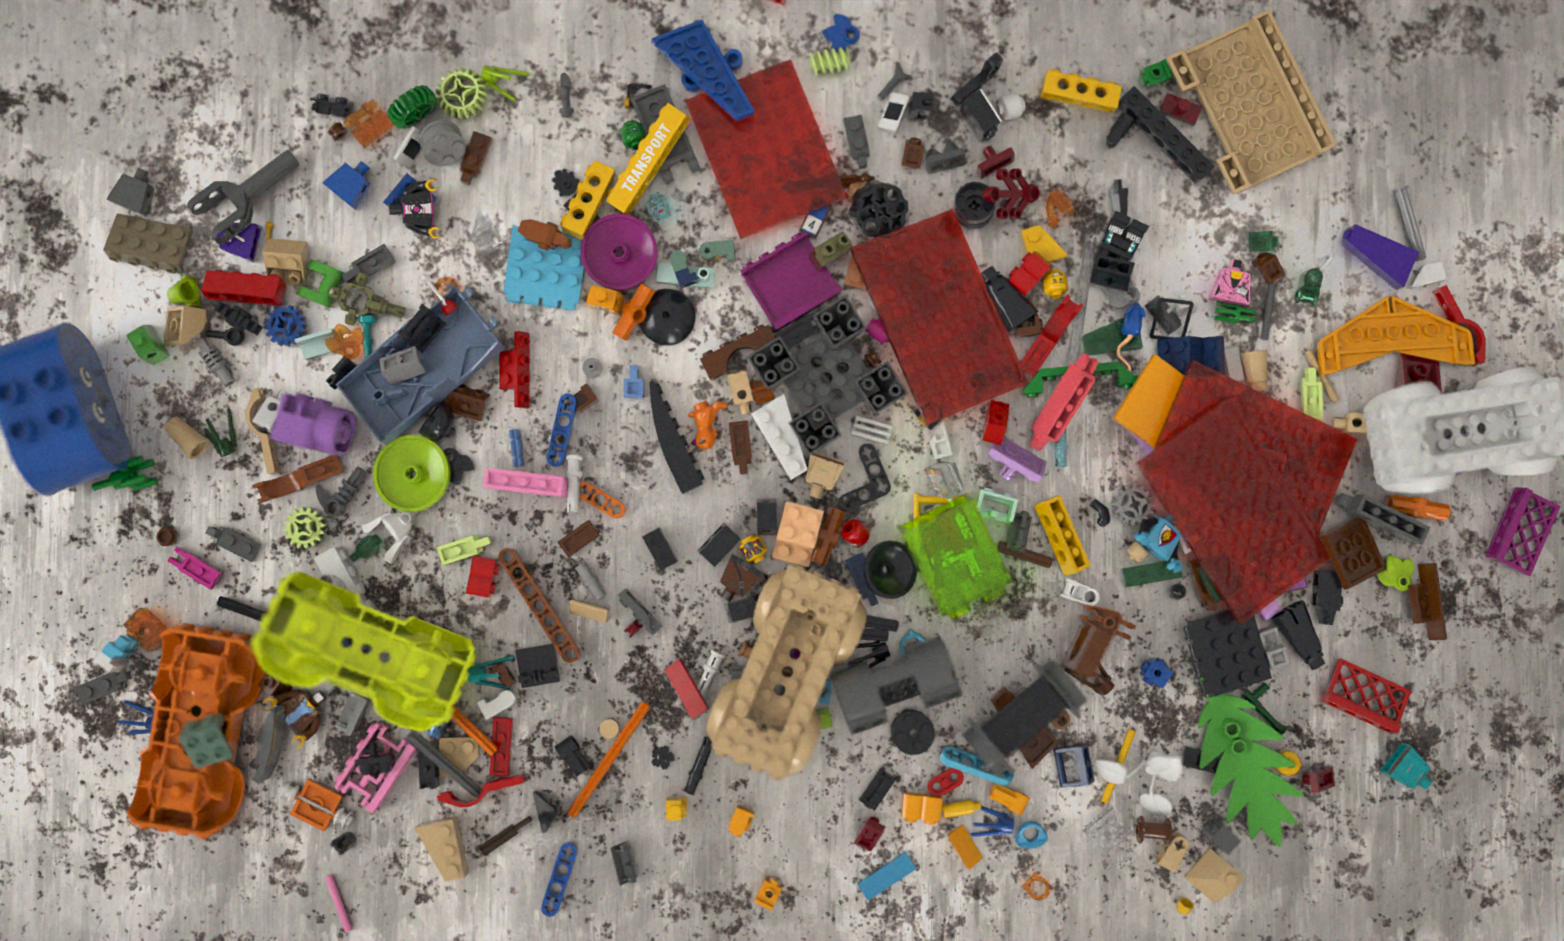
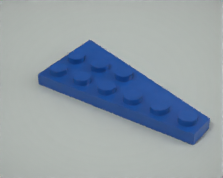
M703 19L651 38V43L736 121L754 115L752 105Z

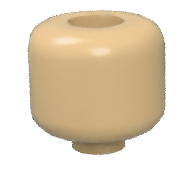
M1135 541L1127 549L1128 557L1132 561L1136 560L1140 563L1149 556V551L1144 546H1141V543Z

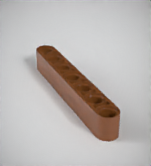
M513 548L502 549L498 557L500 563L561 658L567 663L577 661L581 655L580 648L519 553ZM508 551L513 554L511 562H507L504 558L505 553ZM518 567L523 570L521 578L515 576V570ZM529 583L534 587L532 594H527L525 591V587ZM537 600L544 602L543 610L536 608L535 603ZM548 616H552L555 620V624L552 627L546 624ZM558 632L565 635L563 643L558 642L556 639ZM568 649H573L576 652L574 659L567 657L566 652Z

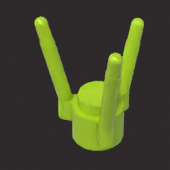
M484 65L480 78L486 81L485 85L492 87L515 102L516 99L495 85L494 82L497 83L499 78L511 79L510 76L500 72L530 76V72Z

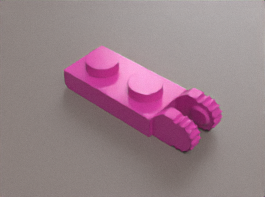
M176 546L174 551L184 557L183 562L174 557H169L167 561L176 566L182 573L212 590L223 573L192 553H188Z

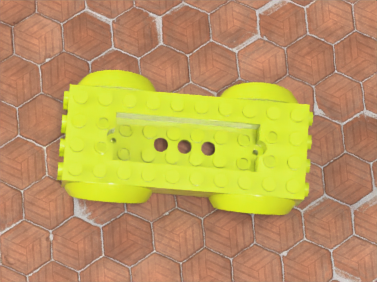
M301 571L288 573L286 579L281 578L277 587V593L279 594L277 597H272L268 610L270 613L269 615H264L260 623V629L262 630L260 633L256 632L251 643V647L254 648L253 654L257 655L259 664L264 671L274 678L294 686L314 687L325 681L372 699L376 712L383 719L405 729L426 731L437 725L442 726L444 722L448 723L454 712V709L451 707L459 700L462 692L459 690V687L463 686L468 678L469 672L466 670L467 668L470 669L477 654H474L475 647H473L471 639L414 616L402 621L360 604V597L356 593ZM344 637H350L353 640V645L350 648H344L341 645V640ZM364 644H368L372 648V652L368 655L363 654L360 650V647ZM388 652L391 656L390 661L382 663L379 660V654Z

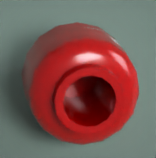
M852 519L843 525L842 538L853 547H861L869 540V528L858 519Z

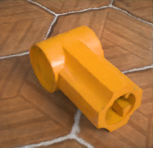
M997 783L992 786L989 793V798L1007 806V809L1021 816L1030 800V797L1017 790L1013 791Z

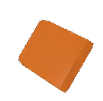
M761 380L750 383L756 405L774 400L772 389L767 390Z

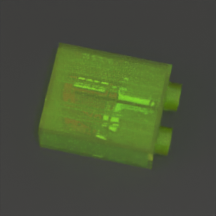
M966 493L897 527L933 605L942 617L948 614L951 619L959 618L971 610L970 603L982 597L986 602L998 599L1006 592L1004 586L1012 583L975 500Z

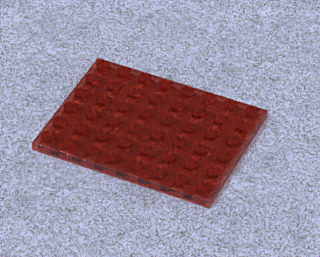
M791 59L737 80L754 109V115L736 121L706 93L685 100L740 240L847 198Z

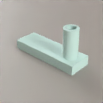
M658 263L657 283L679 285L671 264ZM688 266L690 274L695 272L699 280L698 283L691 286L713 289L714 268Z

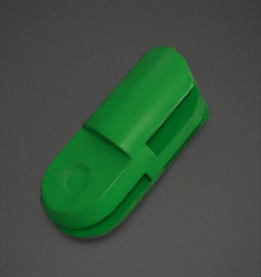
M1219 301L1216 303V306L1233 310L1216 308V314L1231 316L1232 318L1214 316V320L1235 324L1238 321L1245 323H1254L1256 321V318L1248 317L1257 316L1255 310L1241 308L1237 304Z

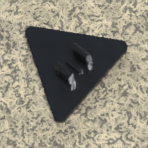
M534 791L533 797L541 831L546 833L557 816L558 809L555 804L552 805L537 791Z

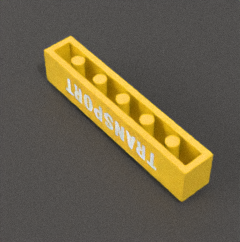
M669 103L663 106L657 121L653 122L649 127L648 135L640 141L636 154L632 155L628 160L627 168L619 174L615 187L609 190L606 201L621 212L630 215L689 124L691 118Z

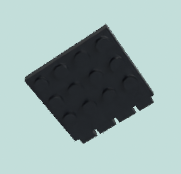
M1244 604L1188 621V626L1183 627L1186 640L1193 641V643L1188 644L1191 658H1198V661L1194 662L1193 665L1197 678L1203 677V680L1198 682L1202 695L1208 694V697H1214L1272 678L1251 604Z

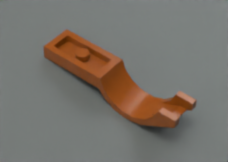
M332 455L299 467L287 475L262 481L252 486L254 489H258L261 496L258 501L263 503L292 494L306 486L344 473L338 456Z

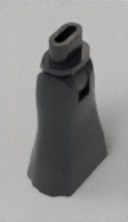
M993 265L980 273L985 280L983 284L985 285L986 292L1008 333L1039 312L1008 281V278L1000 274V271L997 272Z
M1304 600L1290 604L1270 618L1297 655L1304 660L1305 664L1310 666L1311 670H1315L1325 664L1322 658L1324 655L1321 652L1322 646Z

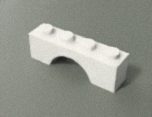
M333 547L314 557L322 575L330 574L339 577L345 583L348 591L359 595L360 604L374 609L373 603L369 599L367 600L364 594L366 592L362 583H358L355 577L357 575L353 566H349L346 560L348 556L344 549Z

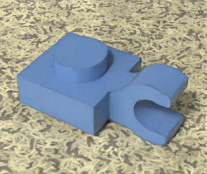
M630 365V379H624V398H644V379H638V365Z

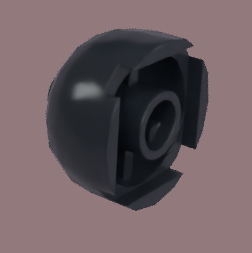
M440 402L429 418L423 423L418 433L432 441L441 440L445 436L449 438L455 430L452 427L455 421L453 412Z

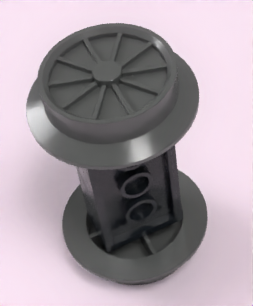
M1052 659L1043 666L1036 663L1032 664L1040 677L982 725L983 731L971 717L968 718L970 728L962 733V736L996 777L1006 770L1016 773L1005 757L1007 759L1010 758L1067 710V708L1078 719L1081 718L1079 708L1088 701L1073 680Z

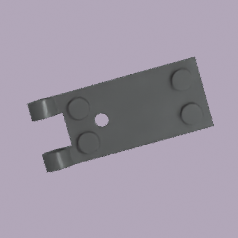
M666 84L630 98L638 119L643 125L646 136L649 133L648 130L651 124L657 121L661 108L666 106L667 103L674 106ZM685 130L660 167L665 184L675 181L668 165L685 158L692 173L701 170Z

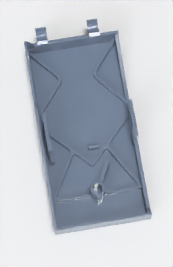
M452 283L450 284V290L443 298L445 300H453L458 305V308L448 316L441 309V300L437 301L430 308L433 313L446 322V325L423 352L418 350L423 358L422 364L426 368V373L390 385L382 375L380 358L413 347V345L397 334L398 330L336 384L372 433L383 444L388 445L506 348L492 331L498 324L494 316L492 315L491 319L485 322L469 303L468 299L473 295V291L468 285L465 291L460 292ZM427 314L416 325V327L412 330L409 336H411L412 333L417 329V327L422 323V321L426 318ZM409 321L406 324H404L400 329L403 330L404 327L409 323Z

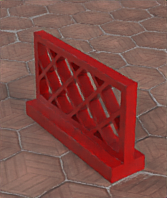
M1340 658L1336 664L1326 694L1322 695L1320 701L1387 733L1394 734L1400 732L1401 725L1399 723L1411 690ZM1342 665L1349 668L1350 676L1343 678L1341 673ZM1357 675H1366L1369 683L1361 686ZM1353 677L1357 688L1349 691L1345 680ZM1341 682L1345 693L1340 695L1333 692L1335 684ZM1378 682L1383 683L1386 692L1378 694L1374 684ZM1371 686L1374 696L1366 699L1363 688ZM1398 690L1404 693L1401 701H1395L1392 694L1393 691ZM1359 691L1363 701L1354 702L1350 693ZM1388 694L1392 704L1384 707L1380 697ZM1376 699L1380 709L1376 711L1371 710L1368 701ZM1394 707L1396 712L1394 720L1388 717L1386 709Z

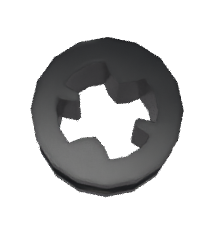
M830 562L825 568L826 575L831 579L839 578L843 571L842 566L838 562ZM837 565L839 573L831 576L829 574L831 571H828L829 567Z

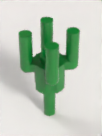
M142 455L128 459V466L126 468L111 472L109 479L93 483L91 487L96 491L109 486H113L116 490L130 486L132 490L137 491L158 484L157 477L148 479L146 474L138 475L137 472L155 466V462L153 459L144 461Z

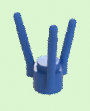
M124 701V704L152 716L147 717L146 722L119 720L117 723L144 726L146 728L129 731V734L150 733L154 711L129 701Z
M981 806L980 810L998 816L1000 819L997 818L996 824L973 823V826L996 828L997 831L972 833L971 837L1012 834L1014 819L1008 818V814Z

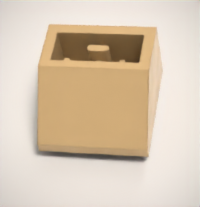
M269 238L262 251L266 275H278L287 285L306 286L308 278L307 266L310 259L307 242Z

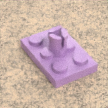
M1005 437L1001 445L992 443L988 454L995 461L1005 464L999 472L1001 476L1004 475L1003 478L1012 481L1015 474L1020 472L1030 481L1037 483L1041 481L1047 464L1046 461Z

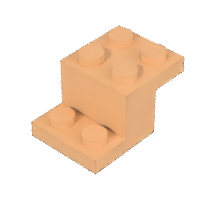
M786 501L772 558L809 567L824 511Z

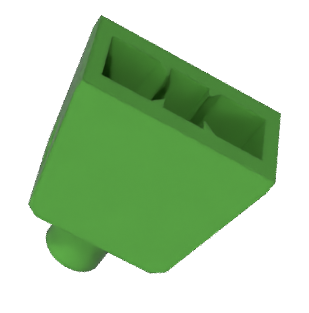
M142 325L126 335L139 358L151 365H156L170 356L152 325Z

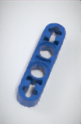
M568 393L560 397L547 453V462L553 467L562 466L565 462L577 410V398ZM569 397L573 401V405L568 407V411H572L571 414L561 412L562 409L566 410L567 404L564 403V400H568ZM564 415L569 418L567 426H562L559 422L560 418ZM558 434L565 436V442L562 445H558L555 441ZM553 447L563 448V452H558V457H561V460L555 464L552 455H556L557 450H553Z
M565 842L559 850L541 905V911L547 917L554 916L560 908L578 853V848L573 842ZM568 846L572 847L571 851L574 854L571 853L567 861L560 860V857L564 859L566 856L564 849H567ZM565 865L568 868L567 874H559L557 867ZM552 884H560L562 891L554 893L551 890ZM553 897L555 898L553 902L555 909H552L550 912L545 905H548Z

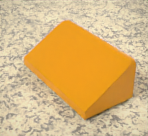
M963 824L946 834L968 870L983 859Z

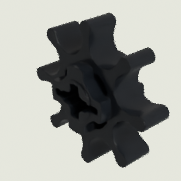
M219 301L214 309L220 315L226 317L225 322L242 332L246 329L258 336L263 329L261 325L252 320L253 316L236 305L232 308L226 303L224 304Z

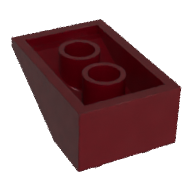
M1400 353L1395 389L1415 383L1431 382L1442 393L1439 361Z

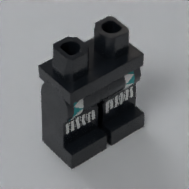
M1114 211L1098 244L1099 250L1097 254L1108 257L1110 254L1117 256V259L1131 261L1149 226L1138 220H1131V217Z

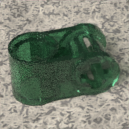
M1312 268L1301 274L1294 301L1296 303L1304 302L1309 303L1313 307L1316 306L1323 279V274L1319 269ZM1309 273L1314 275V282L1309 281Z

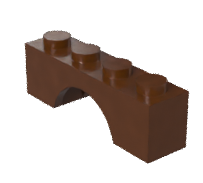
M761 324L753 329L754 332L748 335L743 333L736 337V341L732 343L727 341L719 346L720 349L714 352L709 350L703 353L700 361L710 381L728 373V362L735 352L742 349L757 351L776 339L770 326Z

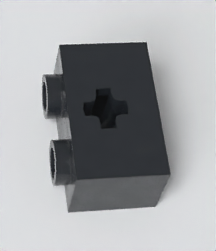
M1097 254L1092 268L1090 283L1128 292L1135 263Z
M660 527L642 536L660 571L679 561Z

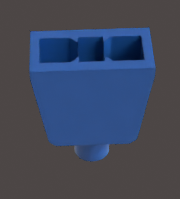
M362 161L354 169L345 163L324 180L323 184L353 209H356L370 186V182L363 177L370 167Z

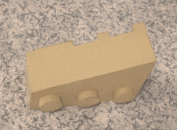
M457 816L421 823L415 827L417 834L445 882L464 878L469 873Z

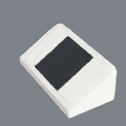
M892 92L878 128L896 134L910 96Z
M414 126L411 127L394 156V160L407 169L412 168L422 151L419 142L421 131Z

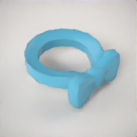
M910 628L909 634L901 638L899 642L901 653L904 654L903 644L907 639L915 637L918 639V642L926 641V638Z

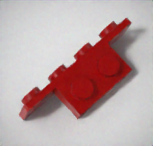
M522 331L514 332V350L501 351L499 353V389H514L515 408L528 409L530 407V334Z

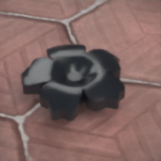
M660 747V750L655 748L652 751L654 759L651 763L653 766L659 767L661 764V768L664 770L668 768L670 762L674 761L675 756L672 752L668 753L669 747Z

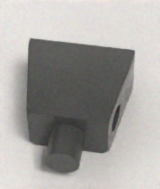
M137 168L134 177L122 174L106 200L147 217L154 193V187L145 183L149 172Z

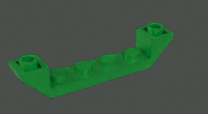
M1119 362L1098 363L1092 374L1094 376V373H1101L1102 376L1113 375L1114 371L1116 386H1122V389L1132 388L1137 380V377ZM1069 366L1040 369L1021 391V395H1027V398L1039 397L1038 394L1044 392L1042 378H1044V381L1056 380V377L1065 374Z

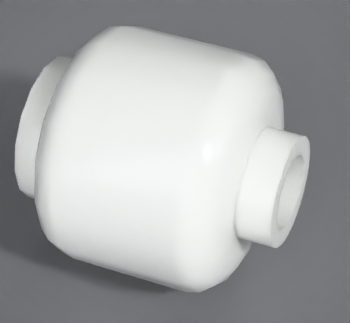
M1017 93L1003 95L999 98L995 109L997 114L1004 120L1018 118L1025 111V101Z

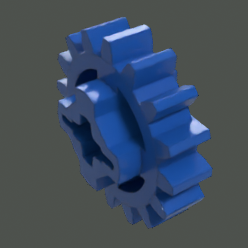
M282 305L281 309L273 307L275 312H268L270 318L264 319V321L268 322V325L263 327L269 330L266 336L272 337L270 341L277 342V345L280 346L285 344V346L290 347L291 342L297 344L294 339L303 337L301 333H307L303 326L308 324L302 321L305 315L300 314V310L297 308L294 310V307L291 305L288 307ZM289 313L292 314L293 317L290 316L287 318V316H285L284 314ZM284 333L287 338H280L278 335Z

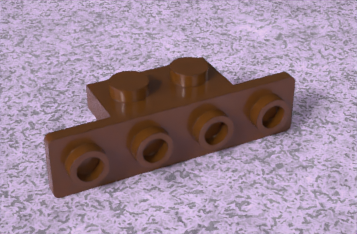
M1437 563L1419 564L1421 583L1408 585L1413 624L1426 622L1429 640H1446L1447 633Z

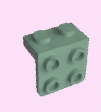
M221 713L210 714L197 721H189L181 730L179 740L196 768L229 759L233 755L229 744L220 730L224 721Z

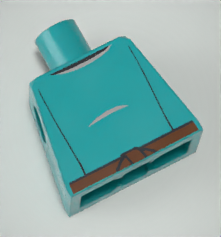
M1402 742L1380 770L1381 773L1412 789H1415L1417 785L1427 789L1432 784V780L1426 776L1430 766L1409 744Z

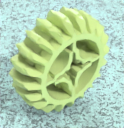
M461 67L459 72L456 68H453L454 73L451 74L449 71H446L448 76L446 78L441 76L440 78L443 82H437V86L440 89L435 90L436 94L439 95L436 98L440 102L439 107L444 109L446 114L450 113L452 118L458 115V118L462 120L465 114L468 119L470 118L469 113L472 112L475 116L477 115L476 109L482 111L480 104H486L483 98L488 96L485 92L487 87L483 84L484 80L479 78V74L477 72L473 73L470 68L465 71L464 67ZM461 80L470 81L473 84H475V86H465L463 85ZM455 83L454 88L449 90L451 85ZM460 87H461L462 90H463V92H462V94H463V95H462V98L459 96V95L461 94V92H460V91H461ZM475 96L474 99L468 104L470 97ZM448 101H460L462 106H454Z

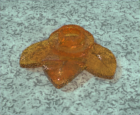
M338 323L334 328V338L325 339V344L332 353L345 355L350 360H353L360 354L359 346L364 339L363 333L360 328L350 331L347 327ZM348 347L352 348V354L347 352Z

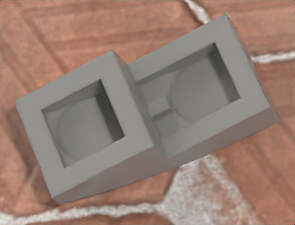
M1272 625L1259 630V636L1270 669L1274 670L1290 664L1286 647L1281 642L1278 628Z

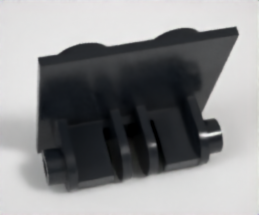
M553 644L515 650L519 669L518 682L521 683V688L560 682Z

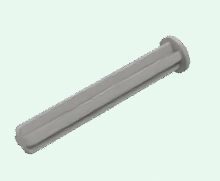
M1407 185L1394 189L1393 192L1397 196L1411 249L1419 252L1416 261L1426 259V253L1407 188L1409 186Z

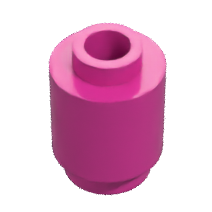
M872 318L865 329L869 336L882 344L885 341L889 343L894 335L892 332L893 328L880 319Z

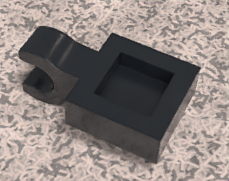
M344 355L332 369L335 374L330 375L326 382L336 390L338 388L336 384L351 372L357 364Z

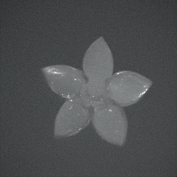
M239 150L236 156H231V161L234 164L231 171L237 170V173L241 174V166H246V161L244 160L243 152Z

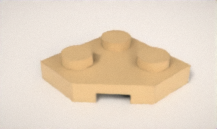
M471 737L439 738V751L463 772L480 756V746ZM440 768V777H450Z

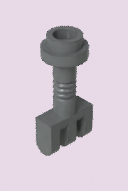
M562 73L560 81L563 94V108H559V113L561 117L569 118L574 113V108H570L569 99L571 81L567 73Z

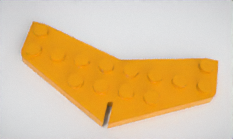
M1393 295L1389 298L1386 296L1320 339L1317 343L1320 375H1330L1392 352L1459 366H1472L1475 364L1472 334L1467 328Z

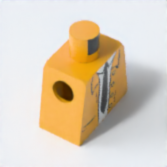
M591 285L585 307L620 315L625 296L615 290Z

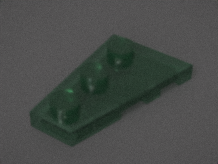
M1125 318L1115 320L1109 325L1102 326L1083 335L1084 354L1097 355L1117 352L1119 344L1127 338L1121 332ZM1141 333L1138 337H1133L1124 345L1120 352L1142 349Z

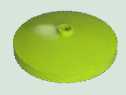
M418 435L401 436L384 446L378 454L373 468L374 485L381 499L392 508L404 512H419L434 506L446 493L451 477L450 463L443 449L434 441Z

